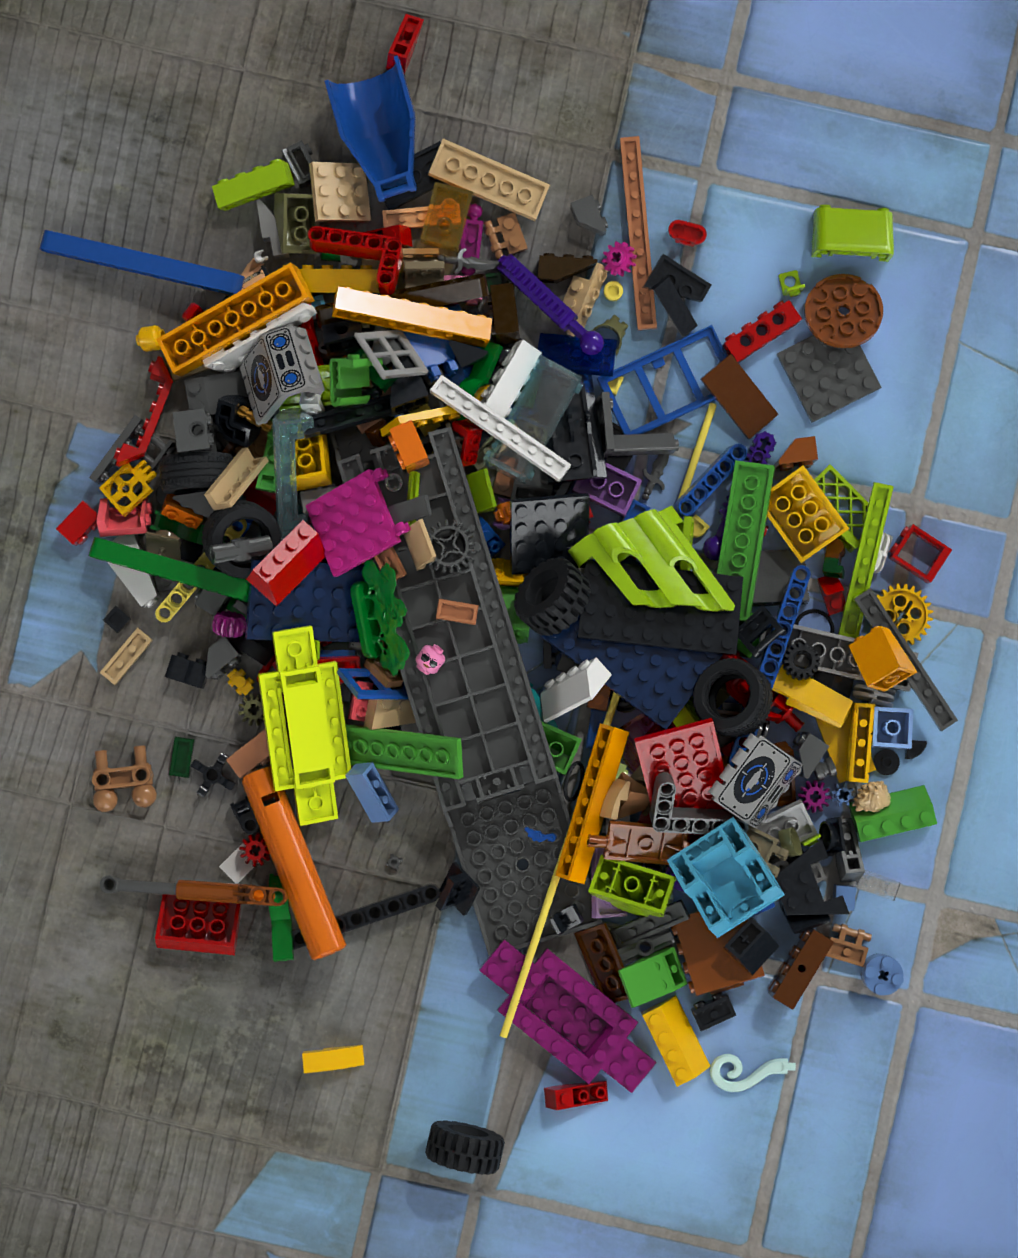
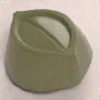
M793 827L778 831L781 847L789 851V857L803 854L799 836Z

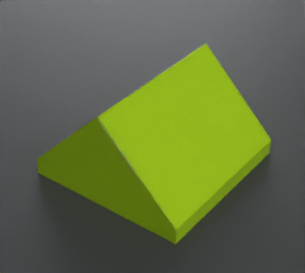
M487 468L466 475L477 513L496 510L497 504Z

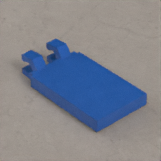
M403 331L428 369L427 376L431 383L437 381L439 376H441L438 367L441 364L448 377L456 375V371L459 368L455 361L456 356L448 340Z

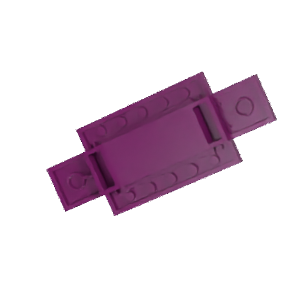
M503 939L480 967L479 971L509 994L497 1009L498 1012L506 1017L526 956ZM548 948L545 949L535 963L532 962L512 1023L588 1084L591 1083L602 1069L632 1093L657 1063L627 1038L639 1022Z

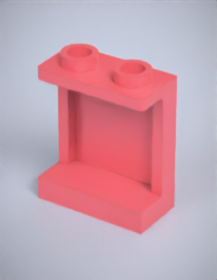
M146 497L142 501V505H138L124 517L115 507L110 508L108 498L100 499L97 515L100 537L145 534L148 530V525H151L152 503H148V498Z

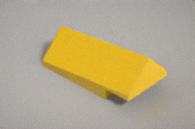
M783 663L772 690L788 697L787 705L841 728L851 712L853 701L810 677L806 680L791 678L790 674H786L787 671L786 669L784 670Z

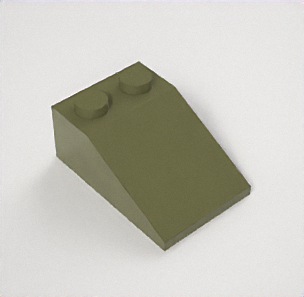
M275 193L274 214L281 252L319 254V252L313 251L310 248L308 240L309 229L319 226V222H315L312 194Z

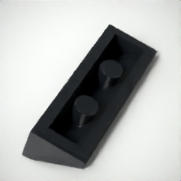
M669 277L652 286V289L682 337L688 335L698 326Z

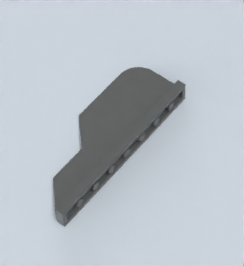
M792 550L761 551L752 607L762 605L780 606L792 570L799 565L806 566L805 561L801 563ZM718 567L712 572L713 574H717ZM798 570L796 571V577L799 580H804L805 573ZM808 586L801 605L808 604L810 600ZM790 589V596L795 599L798 598V591Z

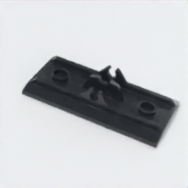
M591 372L542 376L536 397L542 444L571 464L570 469L560 482L547 474L548 485L575 480L607 479Z

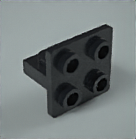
M457 862L452 863L440 887L441 893L435 906L440 911L455 906L464 916L468 914L480 887Z

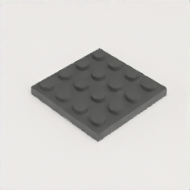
M813 335L776 354L811 423L882 388L860 345L852 348L832 347L821 342Z

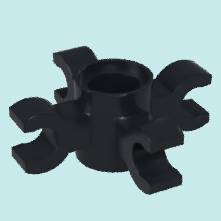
M221 753L214 766L209 767L197 759L193 760L190 766L203 773L204 782L197 791V794L205 797L214 783H219L228 790L233 789L236 783L224 777L222 771L223 766L227 762L226 759L229 758L228 755ZM211 769L216 770L218 773L216 780H211L208 776Z

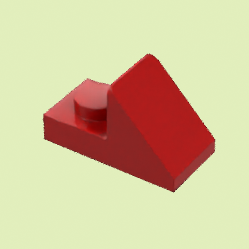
M818 578L817 582L828 615L842 612L846 601L842 592L844 588L839 578Z

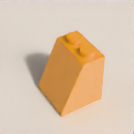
M876 626L870 630V633L857 637L852 644L848 645L867 687L885 692L917 673L912 662L889 628Z

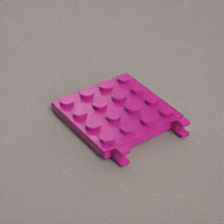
M378 468L374 471L368 469L305 505L314 529L319 534L324 546V554L333 577L344 574L400 543L401 539L399 536L411 530L408 523L399 522L395 525L378 485L379 481L389 477L386 469Z

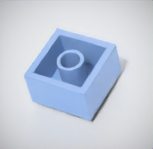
M875 707L871 747L911 749L913 709Z

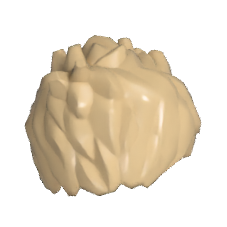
M874 781L861 785L852 806H856L855 810L859 812L862 810L873 813L879 812L891 803L887 785L884 784V781Z

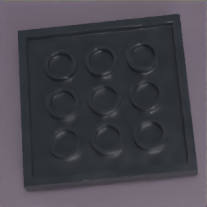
M588 493L510 499V572L512 575L531 573V570L534 567H538L539 563L547 562V559L551 558L567 559L576 568H579L568 550L585 536L589 535L590 496ZM583 563L580 566V568H585V563Z

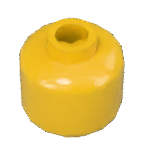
M157 325L141 327L138 335H136V343L145 352L161 350L156 339L164 335L165 331Z

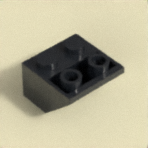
M751 917L723 948L753 975L778 949L779 945Z

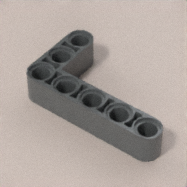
M662 772L656 776L649 813L655 831L662 833L707 834L732 817L737 822H740L739 824L745 833L748 831V824L726 809L673 807L676 794L673 777L667 772Z

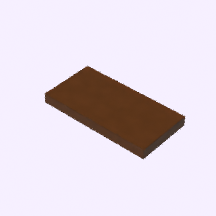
M731 354L700 378L747 439L752 438L779 415Z

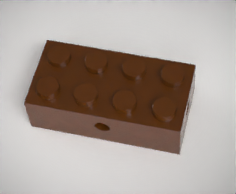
M813 928L800 932L798 944L791 947L788 953L789 959L780 965L778 977L776 979L773 978L768 986V989H770L768 993L792 1010L834 941Z

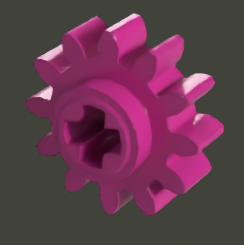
M615 241V247L608 245L610 251L603 252L607 258L603 259L602 262L608 264L605 266V270L611 271L610 273L614 276L618 274L623 277L624 271L631 273L630 265L636 266L632 259L637 258V256L632 254L634 248L628 247V243L622 242L621 244Z

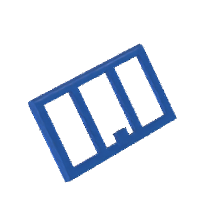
M712 325L597 378L602 392H609L610 398L613 399L612 413L623 435L644 434L716 400L712 394L703 396L681 351V348L708 337L719 362L727 357ZM673 352L696 401L665 415L642 366L652 363L654 369L660 368L665 365L663 357ZM631 371H635L658 419L630 431L608 382Z

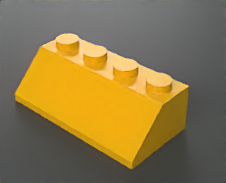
M676 995L641 1012L677 1087L696 1078L710 1067Z

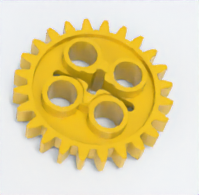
M898 583L895 584L894 590L890 585L888 586V592L882 589L881 593L883 596L876 595L884 609L890 612L893 622L899 617L897 612L903 611L909 601L912 602V605L903 613L905 618L899 619L895 625L897 628L901 623L906 625L907 631L902 636L906 642L908 641L913 645L914 638L917 641H921L920 634L927 635L924 628H931L927 624V621L933 620V618L928 617V614L933 613V610L927 609L931 603L924 602L927 596H920L922 590L914 592L915 586H911L908 589L907 584H904L901 589ZM897 596L903 598L904 604L901 607L895 604ZM913 608L919 612L917 619L912 618L910 615V611Z

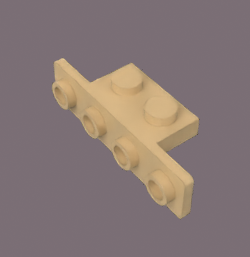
M600 263L596 264L590 280L573 276L563 300L577 314L578 319L576 321L584 328L592 313L594 303L599 297L603 282L607 278L608 271ZM568 329L567 334L570 335L573 339L579 340V339Z

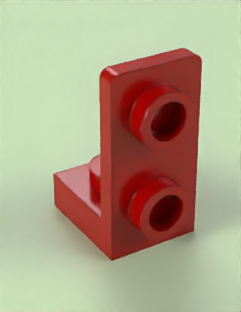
M468 419L454 421L451 429L459 433V436L464 437L460 456L463 467L474 465L477 461L483 429Z

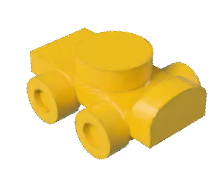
M234 668L227 675L229 678L227 683L231 687L234 685L238 687L235 691L240 696L242 694L246 696L254 689L252 686L254 681L250 677L247 679L244 677L246 672L242 668L239 671Z

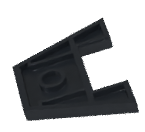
M822 839L780 871L777 878H775L785 894L780 900L786 915L850 914L843 895L824 902L810 864L829 858Z

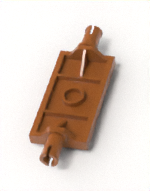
M614 820L609 821L606 836L588 834L589 839H587V847L604 848V859L669 865L667 859L690 844L687 842L688 834L662 833L655 831L652 824Z

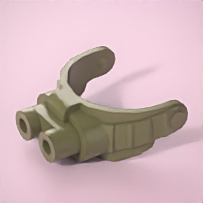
M613 315L610 320L607 319L603 324L591 330L596 331L600 328H609L617 334L619 346L613 353V357L618 355L622 345V338L626 334L625 330L628 328L625 322H619L620 319L616 315Z

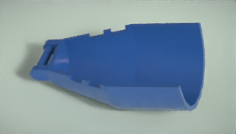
M394 56L396 64L391 69L367 80L347 84H336L325 80L340 137L374 185L380 203L386 201V198L407 191L413 192L417 190L413 176L416 115L398 56Z

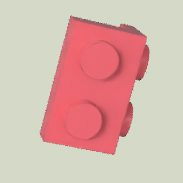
M356 681L362 690H373V683ZM352 693L348 719L365 721L369 699H357Z

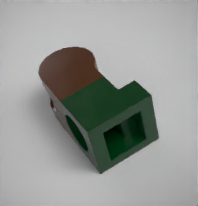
M839 539L833 540L826 547L822 569L824 577L844 579L845 570L841 566V560L845 556L846 551L843 542Z

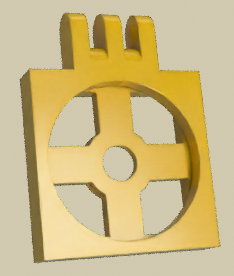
M142 460L135 467L130 463L123 465L99 487L124 517L154 491L148 483L156 477L157 473L151 471L150 465L146 466L147 462L145 460ZM124 474H134L129 481H124L120 477ZM115 482L118 486V491L112 495L111 490ZM140 482L143 487L142 493L137 496L133 490ZM129 486V491L124 493L123 487ZM123 497H128L131 501L128 506H121L117 502Z

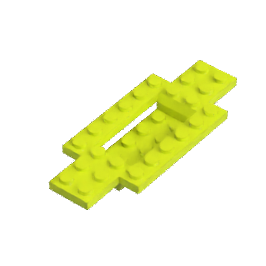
M311 625L272 632L277 671L258 674L274 791L294 788L298 824L300 826L338 819L334 782L335 780L346 778L345 775L350 771L351 763L340 681L337 674V662L331 661L317 664L313 627ZM282 692H283V695H284L285 710H286V717H287V724H288V731H289L290 746H291V753H292V760H293V767H294V769H292V763H291V756H290V749H289V742H288V735H287V727H286V720H285V713H284Z

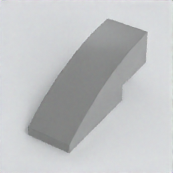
M256 200L264 242L271 241L275 260L290 258L289 253L281 252L275 217L261 200Z

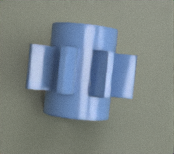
M844 783L842 787L835 784L837 789L830 791V793L834 794V798L831 801L837 800L839 807L842 806V802L849 806L848 801L855 798L851 796V792L854 789H847V783ZM840 790L846 792L844 795L845 799L838 797Z

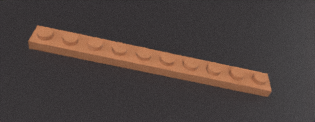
M639 136L620 138L629 246L634 248L632 254L637 256V258L632 259L636 266H631L637 331L657 329L654 291L642 288L652 272L640 138Z

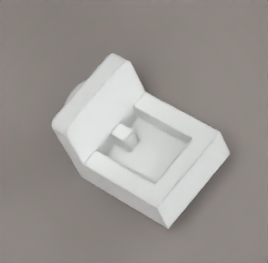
M301 392L299 404L305 416L325 412L321 395Z

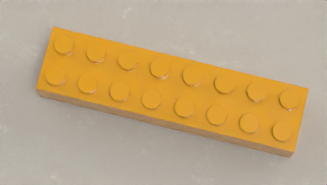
M290 262L156 340L173 374L182 377L203 365L205 358L221 349L227 351L234 346L233 342L239 339L241 341L251 337L250 333L252 331L265 329L266 323L278 318L303 302L311 304L315 300L299 268Z

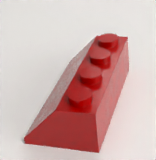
M302 520L252 570L246 580L277 607L325 558V549L319 534Z

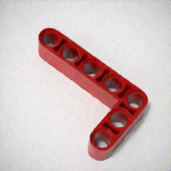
M314 226L309 229L308 240L313 251L380 261L377 273L378 291L382 295L394 293L403 259L402 242L399 238Z

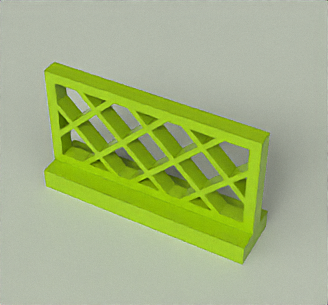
M829 464L814 480L818 486H821L824 494L825 486H834L835 497H826L829 500H835V509L838 513L849 514V524L847 526L850 529L836 539L841 540L844 547L851 553L859 546L860 539L858 540L853 535V527H862L863 529L868 502ZM828 471L834 476L835 483H825V474ZM838 487H845L848 490V497H839ZM839 500H848L849 510H839ZM852 500L859 501L862 504V511L852 510ZM852 514H862V524H853Z

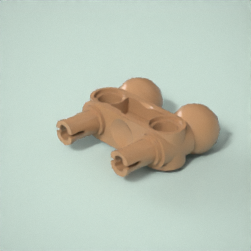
M145 746L134 747L135 764L133 766L112 769L108 768L107 751H95L96 769L93 771L92 783L96 791L93 796V804L97 810L109 812L115 808L118 801L115 789L134 787L132 799L139 807L146 808L155 802L157 793L152 786L154 774L151 765L147 763ZM145 770L147 777L145 780L140 781L138 774L140 771ZM106 775L108 781L105 785L101 786L99 779L101 776Z

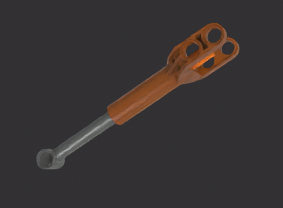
M105 876L100 881V888L105 893L126 891L176 895L177 899L282 906L288 898L286 891L282 888L193 880H178L177 883L124 880L117 876ZM112 879L114 881V888L110 890L108 882ZM277 891L283 894V900L280 903L274 901L275 892Z

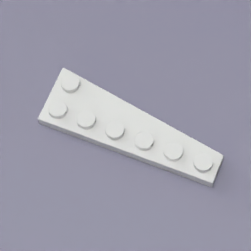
M304 302L278 318L266 323L265 329L252 331L250 333L251 337L241 341L239 339L233 342L234 346L227 351L221 349L203 360L205 367L224 374L235 372L236 368L242 365L241 361L262 334L288 325L298 327L300 324L309 321L317 313L314 306Z

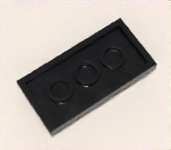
M440 141L414 154L413 176L417 190L413 192L407 191L386 198L384 203L388 210L397 209L445 184V182L428 176L440 147Z

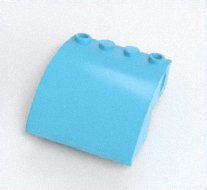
M734 817L667 859L683 891L692 898L708 929L717 938L785 895L766 862Z

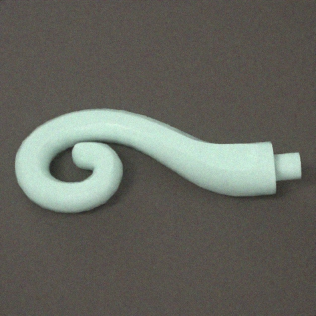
M723 1054L712 1062L710 1076L714 1084L720 1089L728 1092H740L753 1087L769 1075L787 1074L788 1070L795 1071L796 1063L788 1062V1058L773 1059L765 1062L747 1078L731 1082L722 1078L720 1074L721 1066L727 1062L734 1065V1069L727 1073L730 1079L739 1077L743 1066L738 1057L732 1054Z

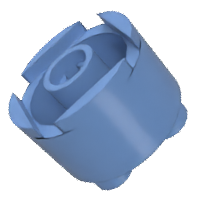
M876 953L867 957L864 966L861 968L860 976L863 984L878 995H890L896 992L904 981L901 965L894 958L886 954ZM881 970L886 972L883 978L878 977Z

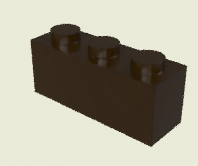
M513 283L490 285L487 301L488 305H492V309H489V318L494 321V325L491 326L492 337H496V344L498 345L516 343L520 341L514 285Z

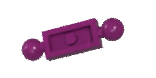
M476 203L471 204L467 209L470 219H464L461 249L466 248L465 253H463L464 258L471 256L480 257L483 221H479L478 218L481 217L483 211L482 207ZM463 266L461 269L462 274L465 276L473 275L476 271L475 268L467 269Z

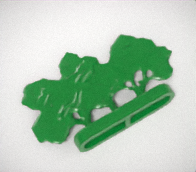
M367 560L364 562L365 566L362 570V576L365 581H356L351 586V597L363 655L368 659H376L380 656L381 666L384 669H389L392 676L398 674V670H403L405 662L410 655L406 642L396 632V628L402 626L403 616L406 615L408 610L403 601L394 596L395 587L397 586L394 569L385 563L381 567V571H379L373 560ZM381 640L386 642L388 649L382 646L383 642Z

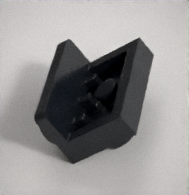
M719 992L711 996L712 999L707 1002L701 1000L693 1004L694 1008H691V1011L700 1031L736 1016L727 993Z

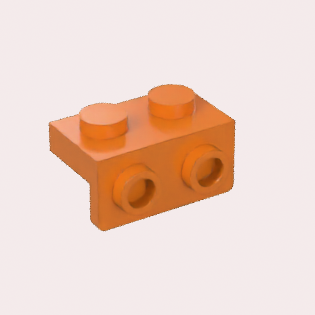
M167 494L160 514L185 524L187 527L197 529L203 521V516L195 514L191 508L180 506V503L173 499V496L176 495Z

